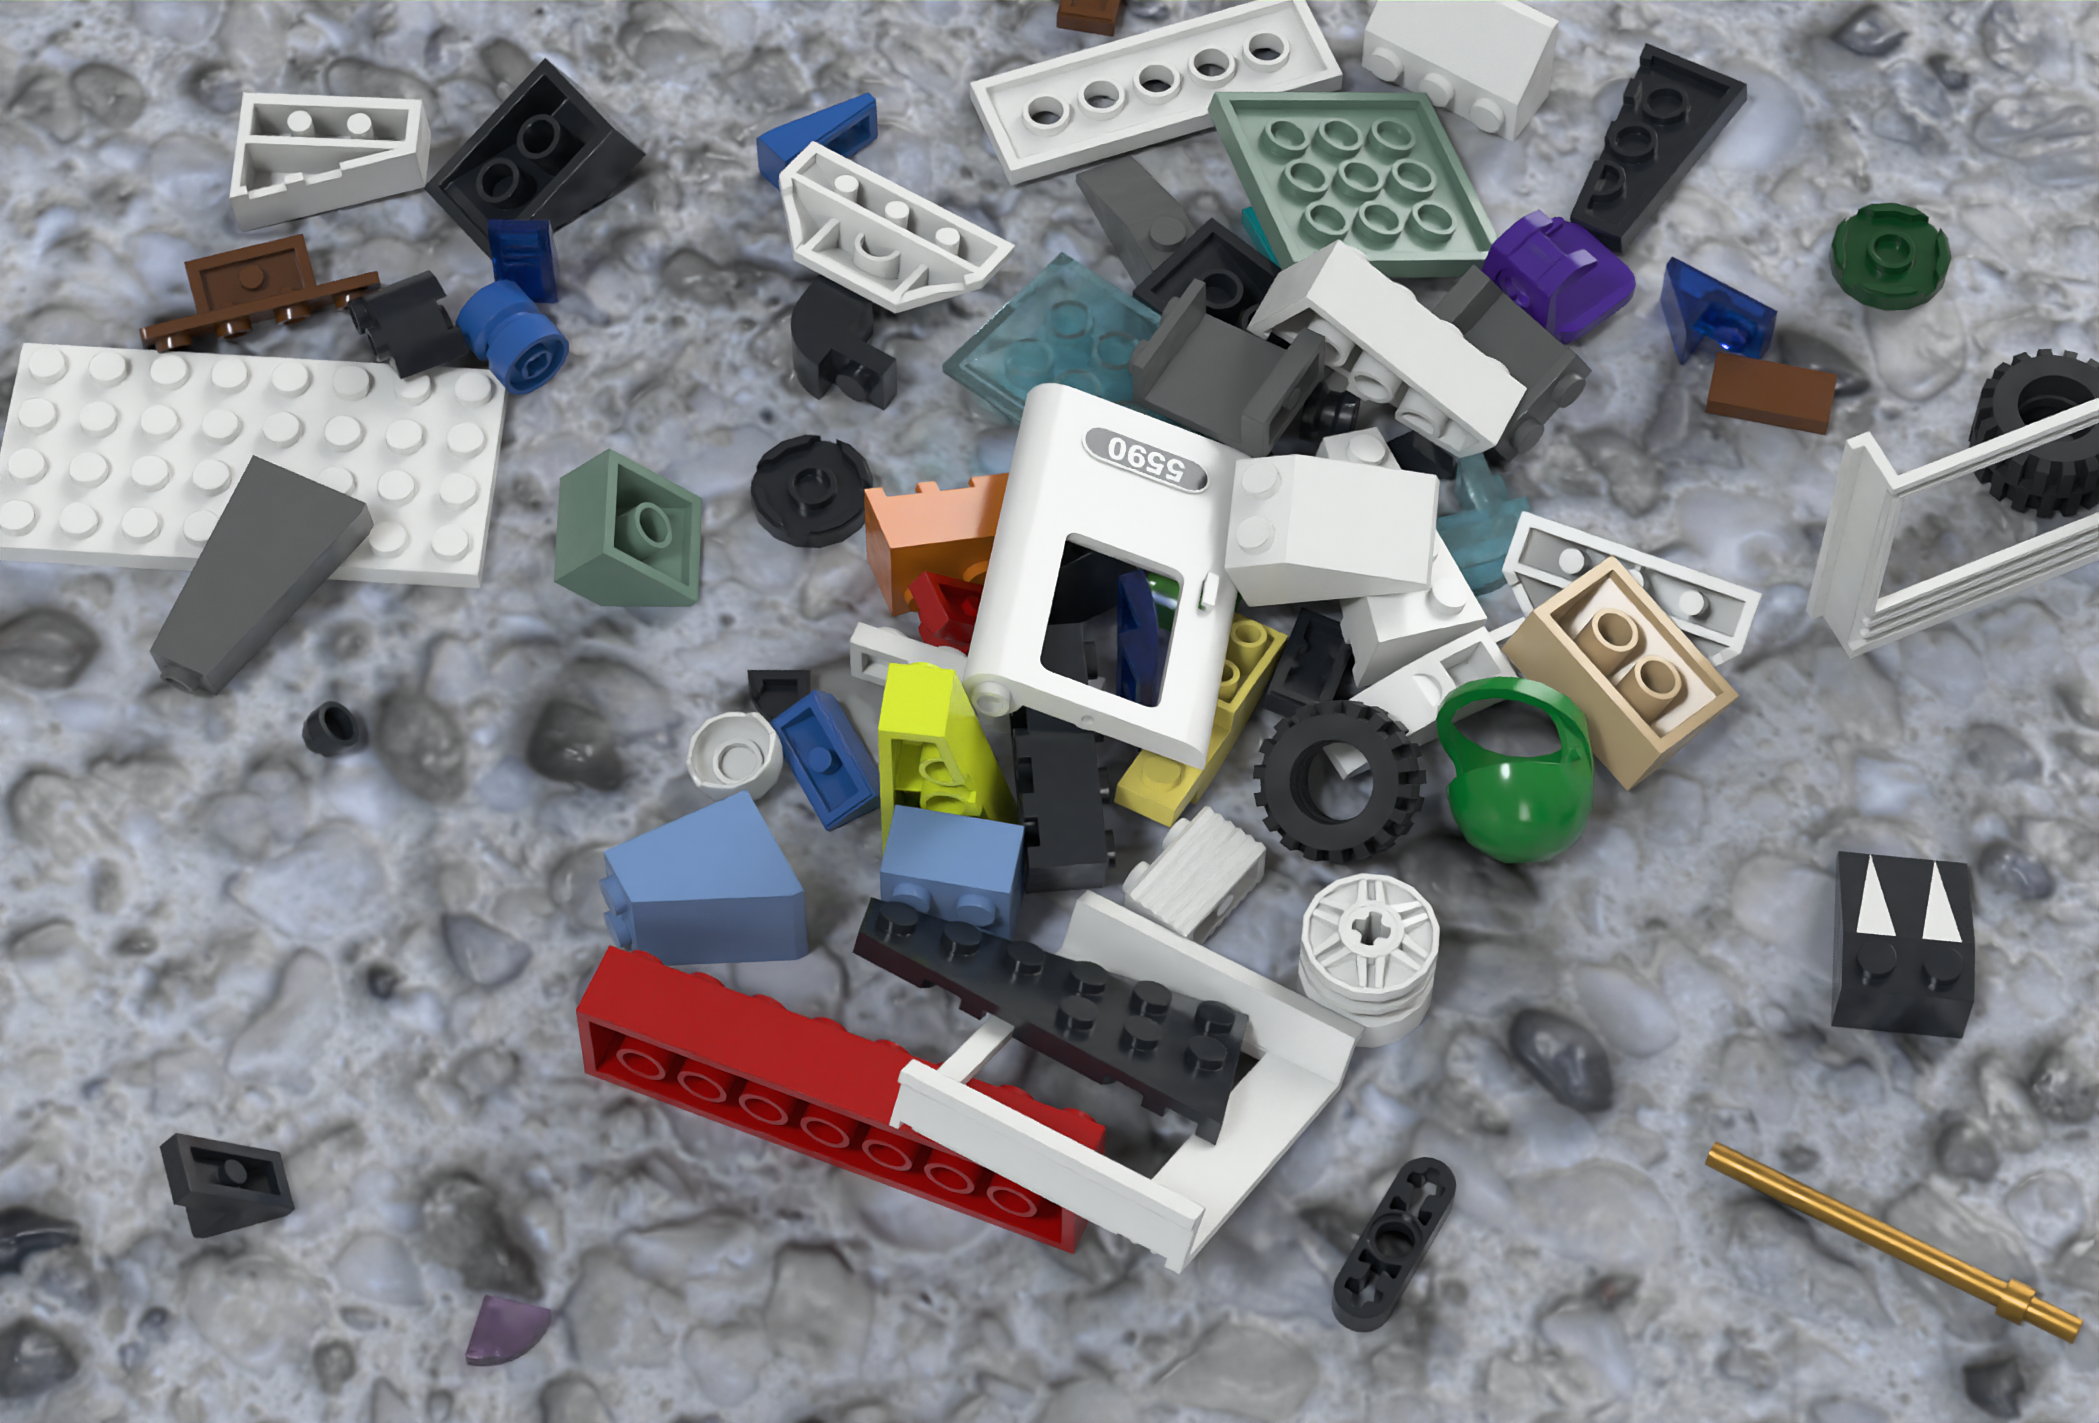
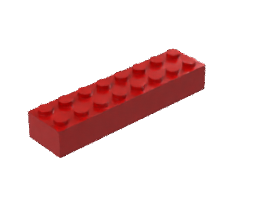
M609 945L576 1009L584 1071L586 1074L1071 1254L1075 1253L1089 1220L912 1130V1127L905 1123L899 1129L889 1125L901 1083L898 1082L901 1070L912 1059L935 1070L945 1062L934 1064L910 1055L906 1049L892 1041L884 1039L871 1041L849 1033L841 1024L826 1017L811 1019L786 1010L780 1002L769 996L755 994L751 997L726 988L718 979L706 973L693 972L688 974L664 965L660 959L646 951L632 950L627 952ZM975 1078L970 1079L965 1084L1105 1156L1106 1126L1098 1124L1087 1113L1075 1108H1063L1060 1110L1035 1101L1026 1091L1012 1085L997 1087Z

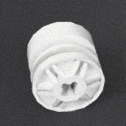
M1361 873L1335 880L1315 895L1303 916L1296 993L1364 1026V1032L1361 1039L1356 1043V1047L1375 1048L1401 1040L1420 1025L1431 1004L1440 932L1432 906L1414 887L1391 876Z

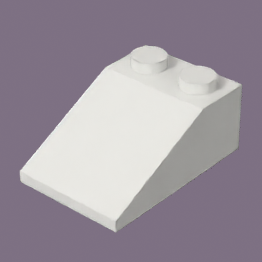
M1300 454L1236 460L1224 569L1248 607L1429 591L1440 481L1433 474Z

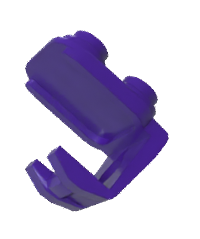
M1540 209L1519 219L1494 241L1481 269L1504 294L1563 345L1582 338L1627 305L1633 298L1636 288L1635 276L1630 268L1589 231L1577 223L1564 221L1562 217L1550 219Z

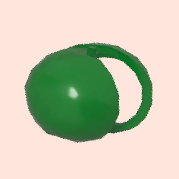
M1484 678L1468 681L1450 691L1438 706L1436 725L1438 739L1445 752L1454 762L1457 775L1446 787L1448 803L1453 819L1467 842L1482 854L1504 863L1547 862L1573 846L1581 838L1594 805L1595 767L1586 715L1566 695L1541 682L1524 678ZM1490 698L1518 700L1540 708L1551 716L1559 733L1561 749L1551 754L1535 757L1503 755L1486 750L1467 739L1457 730L1451 720L1458 709L1473 701Z

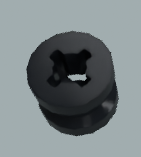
M1319 381L1304 403L1299 427V439L1312 442L1317 438L1323 439L1328 436L1353 432L1358 418L1361 398L1347 390L1343 392L1330 390L1325 382Z

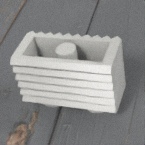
M1205 806L1191 822L1181 818L1172 826L1162 844V850L1164 851L1151 865L1142 861L1130 872L1122 887L1124 908L1199 945L1204 944L1208 936L1214 933L1216 927L1221 926L1224 918L1229 917L1232 909H1236L1239 902L1245 899L1247 893L1252 891L1256 883L1261 881L1265 870L1266 848L1262 842H1256L1252 835H1246L1241 828L1235 827L1231 821L1225 820L1221 814L1214 813L1211 807Z

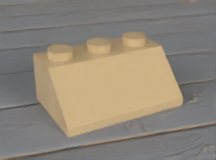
M1613 554L1534 609L1501 648L1528 680L1541 682L1566 695L1586 715L1592 752L1627 791L1668 762L1740 696Z

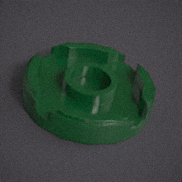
M1897 203L1870 204L1858 209L1857 215L1850 217L1847 221L1845 218L1837 226L1829 252L1831 273L1843 292L1862 305L1884 311L1909 310L1929 302L1943 288L1951 261L1948 237L1941 228L1938 232L1933 225L1928 223L1929 216L1916 208Z

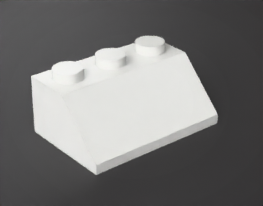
M1378 0L1365 28L1362 67L1372 71L1375 76L1384 81L1394 82L1414 93H1427L1433 106L1443 107L1473 122L1485 132L1495 133L1514 142L1549 96L1559 21L1517 0Z

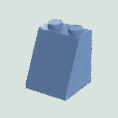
M747 789L603 851L607 877L599 880V885L609 908V911L604 912L603 916L609 934L619 949L628 945L630 951H646L656 956L666 966L798 960L808 955L804 889Z

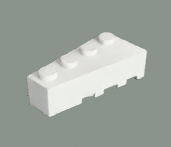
M1339 239L1279 272L1246 330L1263 340H1266L1272 332L1289 343L1293 342L1303 327L1325 336V365L1348 378L1347 391L1364 401L1390 403L1398 409L1395 412V419L1415 430L1463 461L1496 446L1527 389L1510 375L1505 365L1496 359L1485 356L1463 338L1461 331L1456 326L1447 321L1440 320L1417 302L1415 295L1408 288L1392 282L1369 263L1364 253L1355 247L1344 244Z
M1377 427L1324 437L1315 456L1402 470ZM1435 530L1431 586L1429 591L1339 599L1343 613L1340 626L1345 643L1351 644L1355 664L1352 672L1357 688L1377 683L1424 655L1483 627L1487 620L1484 611L1437 530Z

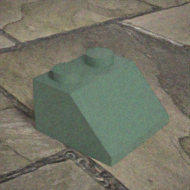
M610 448L560 477L554 582L599 606H692L698 602L702 498Z

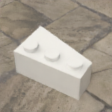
M243 92L229 195L240 231L245 232L425 187L431 132L422 99Z

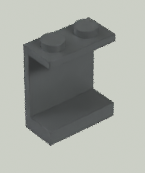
M1474 264L1431 311L1440 320L1447 321L1456 326L1461 331L1463 338L1485 356L1496 359L1505 365L1510 375L1527 388L1498 443L1493 447L1509 462L1518 453L1523 454L1533 448L1544 433L1543 425L1559 407L1565 408L1572 404L1584 390L1586 385L1585 379L1592 372L1587 364L1569 347L1566 348L1504 294Z
M1194 278L1181 298L1175 296L1168 302L1162 313L1159 328L1149 341L1141 340L1131 355L1128 372L1132 374L1133 402L1254 458L1266 457L1324 376L1325 336L1303 327L1287 350L1206 314V283Z

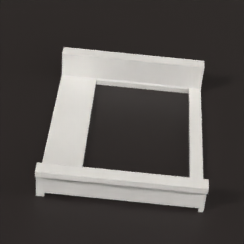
M2099 398L1901 475L1896 473L1870 431L1847 439L1806 607L1810 618L1813 620L1823 616L1851 659L2098 561L2099 512L1878 599L1905 498L2099 423Z
M1087 890L1076 902L1063 946L1055 955L1075 961L1094 962L1102 966L1106 971L1138 981H1154L1164 985L1170 991L1202 1001H1218L1226 1004L1234 1011L1249 1015L1241 1051L1258 1059L1259 1062L1230 1092L1223 1125L1216 1145L1194 1135V1132L1150 1180L966 1086L965 1084L1012 1039L1015 1026L994 1015L937 1070L915 1059H912L901 1070L898 1078L901 1086L889 1125L896 1129H899L904 1123L911 1126L912 1130L1116 1235L1119 1233L1129 1238L1132 1243H1138L1150 1249V1252L1153 1254H1160L1166 1257L1167 1260L1164 1267L1180 1274L1339 1092L1356 1043L1361 1039L1365 1027Z

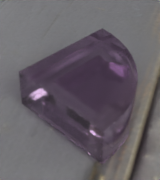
M485 1295L465 1354L467 1365L479 1367L501 1365L529 1352L542 1339L549 1328L552 1320L550 1309Z

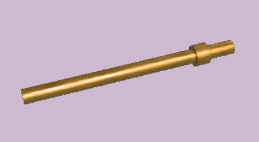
M1716 1141L1713 1144L1706 1158V1166L1997 1307L1996 1315L2018 1326L2025 1321L2070 1344L2074 1343L2084 1322L2083 1319L2036 1297L2037 1289L2019 1280L2011 1278L2009 1283L1720 1142Z

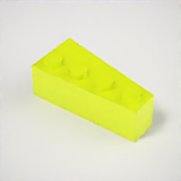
M889 662L878 725L883 855L895 804L1019 825L1017 804L956 671L939 668L927 662H914L910 664Z

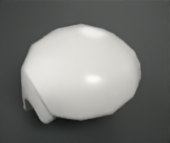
M726 712L707 719L691 737L685 764L695 785L704 795L718 802L747 789L751 798L756 800L762 798L778 781L783 767V750L777 732L760 713Z

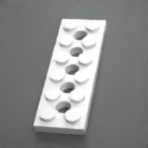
M1256 0L970 82V98L1010 185H1014L1213 127L1215 125L1207 109L1214 92H1333L1342 89L1343 74L1305 0ZM1259 48H1268L1273 52L1279 53L1280 56L1276 59L1265 61L1257 59L1251 53ZM1204 64H1214L1226 71L1218 76H1205L1196 69ZM1158 79L1165 84H1169L1171 87L1163 92H1151L1144 89L1141 85L1146 81ZM1104 95L1111 100H1115L1116 103L1108 108H1095L1086 101L1093 96ZM1049 111L1056 116H1060L1061 119L1053 124L1045 125L1033 121L1031 117L1038 112Z

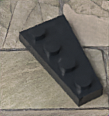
M1645 43L1639 57L1640 66L1635 78H1630L1624 91L1623 105L1616 121H1611L1604 137L1605 146L1599 160L1593 162L1570 215V222L1582 226L1604 246L1620 254L1627 249L1747 101L1746 83L1648 43Z

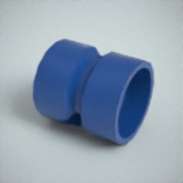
M507 279L495 281L481 288L469 298L460 310L456 320V326H460L468 348L479 360L489 362L491 373L511 394H527L542 387L564 365L569 353V342L546 315L539 313L535 303L514 281Z

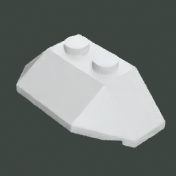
M814 141L779 174V188L793 260L893 313H899L982 289L1014 255L1015 245Z
M1522 511L1502 572L1526 618L1538 606L1613 554L1713 667L1742 654L1763 595L1762 593Z

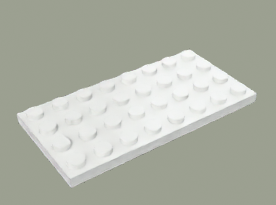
M23 343L0 452V560L192 571L252 456L255 455L367 504L374 526L368 537L330 575L329 580L480 588L509 392L488 369L433 367L400 379L392 366L384 363L176 351L158 353L157 350Z

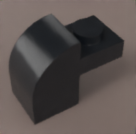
M821 274L817 276L803 293L792 312V357L796 377L802 387L819 401L834 384L849 398L856 401H866L884 411L897 395L896 358L867 343L873 335L872 301Z

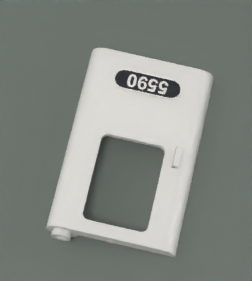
M1043 383L1033 387L1026 397L962 680V686L974 710L985 716L998 717L1015 712L1023 705L1073 723L1081 729L1092 730L1204 770L1238 589L1224 569L1236 460L1251 459L1252 457L1230 446L1066 385ZM1066 540L1178 581L1180 590L1157 707L1150 708L1052 673L1042 666L1040 656ZM1203 590L1202 600H1201V605H1202V607H1201V609H1198V607H1199V601H1200V596H1201V591Z

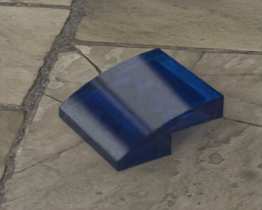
M1139 569L1118 576L1116 696L1153 708L1156 707L1158 621L1150 586L1143 569ZM1136 746L1138 753L1141 752L1142 748Z

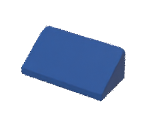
M815 689L769 722L779 736L783 757L826 831L830 832L881 807L879 772L837 699L832 694Z

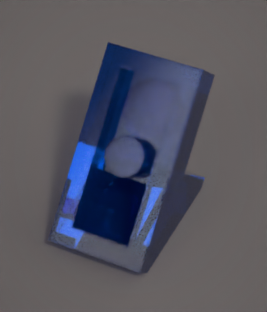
M1673 256L1670 258L1665 268L1660 303L1679 364L1683 366L1705 336L1717 341L1720 346L1730 352L1740 353L1746 357L1761 360L1771 346L1778 311Z

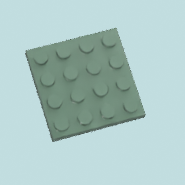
M1214 92L1207 110L1282 271L1338 239L1344 244L1355 247L1364 253L1369 263L1387 278L1463 277L1473 264L1480 270L1482 269L1489 249L1498 236L1427 93Z

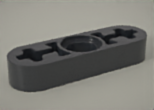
M1420 1157L1410 1160L1403 1165L1337 1275L1333 1286L1332 1310L1338 1322L1347 1329L1355 1332H1371L1382 1327L1387 1322L1451 1213L1456 1192V1179L1452 1170L1442 1161L1430 1157ZM1426 1182L1433 1183L1437 1186L1436 1194L1428 1195L1419 1209L1417 1219L1408 1213L1412 1207L1414 1189H1421ZM1386 1231H1399L1411 1239L1413 1249L1404 1257L1390 1258L1383 1255L1375 1245L1376 1238ZM1372 1270L1380 1276L1375 1286L1374 1301H1366L1362 1308L1355 1307L1351 1304L1352 1293L1359 1294L1363 1291Z

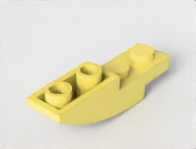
M1234 612L1204 770L1142 749L1118 782L1114 802L1172 828L1189 802L1196 805L1214 779L1257 705L1286 647L1288 635Z

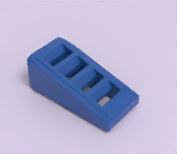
M868 92L778 126L756 138L760 173L780 191L779 174L812 141L848 159L878 138L876 99Z

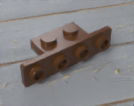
M303 233L184 262L197 314L140 328V339L143 350L156 347L158 353L165 351L181 352L193 347L192 338L216 333L217 340H230L252 333L253 328L251 324L274 318L277 326L292 325L312 318L311 309L335 304L336 311L338 312L349 311L348 301L379 289L381 282L378 271H373L316 285Z

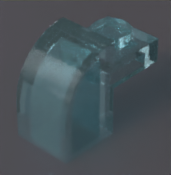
M1483 453L1459 458L1454 494L1462 512L1436 519V530L1475 597L1496 591L1508 583L1502 568L1522 511L1530 513L1527 496L1508 501L1503 479L1499 474L1491 475Z

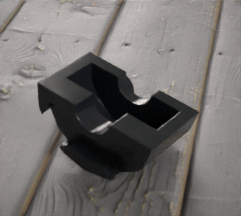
M430 270L363 294L347 302L353 324L359 335L366 333L376 360L381 362L387 359L400 379L469 354L460 326L454 327L445 307L442 304L438 305L436 302L445 298L446 294L436 276Z

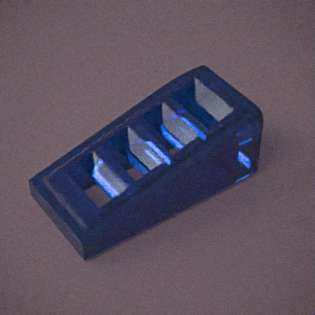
M488 219V236L494 280L507 279L516 282L534 303H558L560 268L550 220Z

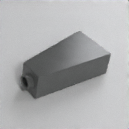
M253 455L150 649L160 672H162L160 678L167 684L185 693L194 694L196 689L200 688L217 696L368 537L374 523L367 504Z

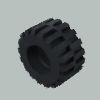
M2038 349L2036 357L2032 358L2026 352L2013 356L2011 365L2002 362L1994 369L1992 379L1987 378L1982 388L1968 439L1970 442L1969 448L2099 398V362L2090 358L2085 363L2076 359L2078 353L2068 350L2064 351L2063 356L2053 355L2052 349ZM2099 423L2069 434L2074 440L2051 441L1977 470L1974 474L1980 484L1991 483L1989 493L1998 501L2005 497L2012 501L2011 508L2022 513L2025 507L2037 510L2036 516L2050 517L2053 510H2059L2062 516L2065 517L2075 515L2079 505L2089 510L2099 503Z
M1321 701L1318 704L1305 705L1296 709V714L1290 718H1282L1273 727L1277 731L1273 738L1264 739L1259 749V752L1265 754L1261 765H1254L1253 779H1260L1261 792L1254 793L1256 806H1264L1268 817L1262 820L1269 832L1277 831L1283 837L1279 843L1288 850H1299L1304 853L1303 858L1315 862L1346 863L1371 858L1374 854L1385 852L1396 845L1394 841L1399 836L1406 835L1415 824L1411 821L1414 812L1421 811L1425 797L1419 796L1420 784H1427L1426 770H1419L1417 758L1423 755L1418 743H1410L1406 736L1409 730L1401 721L1390 719L1388 717L1389 712L1378 706H1368L1360 701ZM1332 743H1346L1358 749L1368 761L1373 776L1372 794L1366 807L1360 814L1347 820L1332 819L1322 813L1313 802L1308 789V772L1314 757L1323 747Z

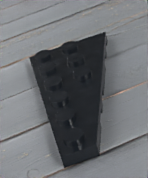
M871 897L852 953L920 989L938 985L961 999L959 1010L978 1020L986 1016L987 1012L1015 1026L1012 1038L1100 1085L1113 1084L1118 1081L1143 1095L1142 1107L1161 1117L1169 1109L1198 1124L1194 1135L1216 1145L1223 1125L1249 1015L1234 1011L1226 1004L1218 1001H1202L1170 991L1164 985L1154 981H1138L1106 971L1102 966L1094 962L1075 961L1043 951L1040 947L1030 942H1014L979 931L975 926L966 922H950L916 911L913 907L902 902H886Z

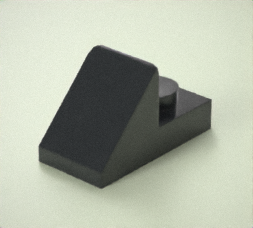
M175 1133L159 1146L174 1205L186 1208L194 1238H207L289 1215L295 1210L280 1152Z

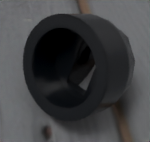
M327 701L312 711L304 721L302 738L307 749L311 752L320 753L324 757H333L343 753L358 741L359 727L356 719L345 706L335 701Z

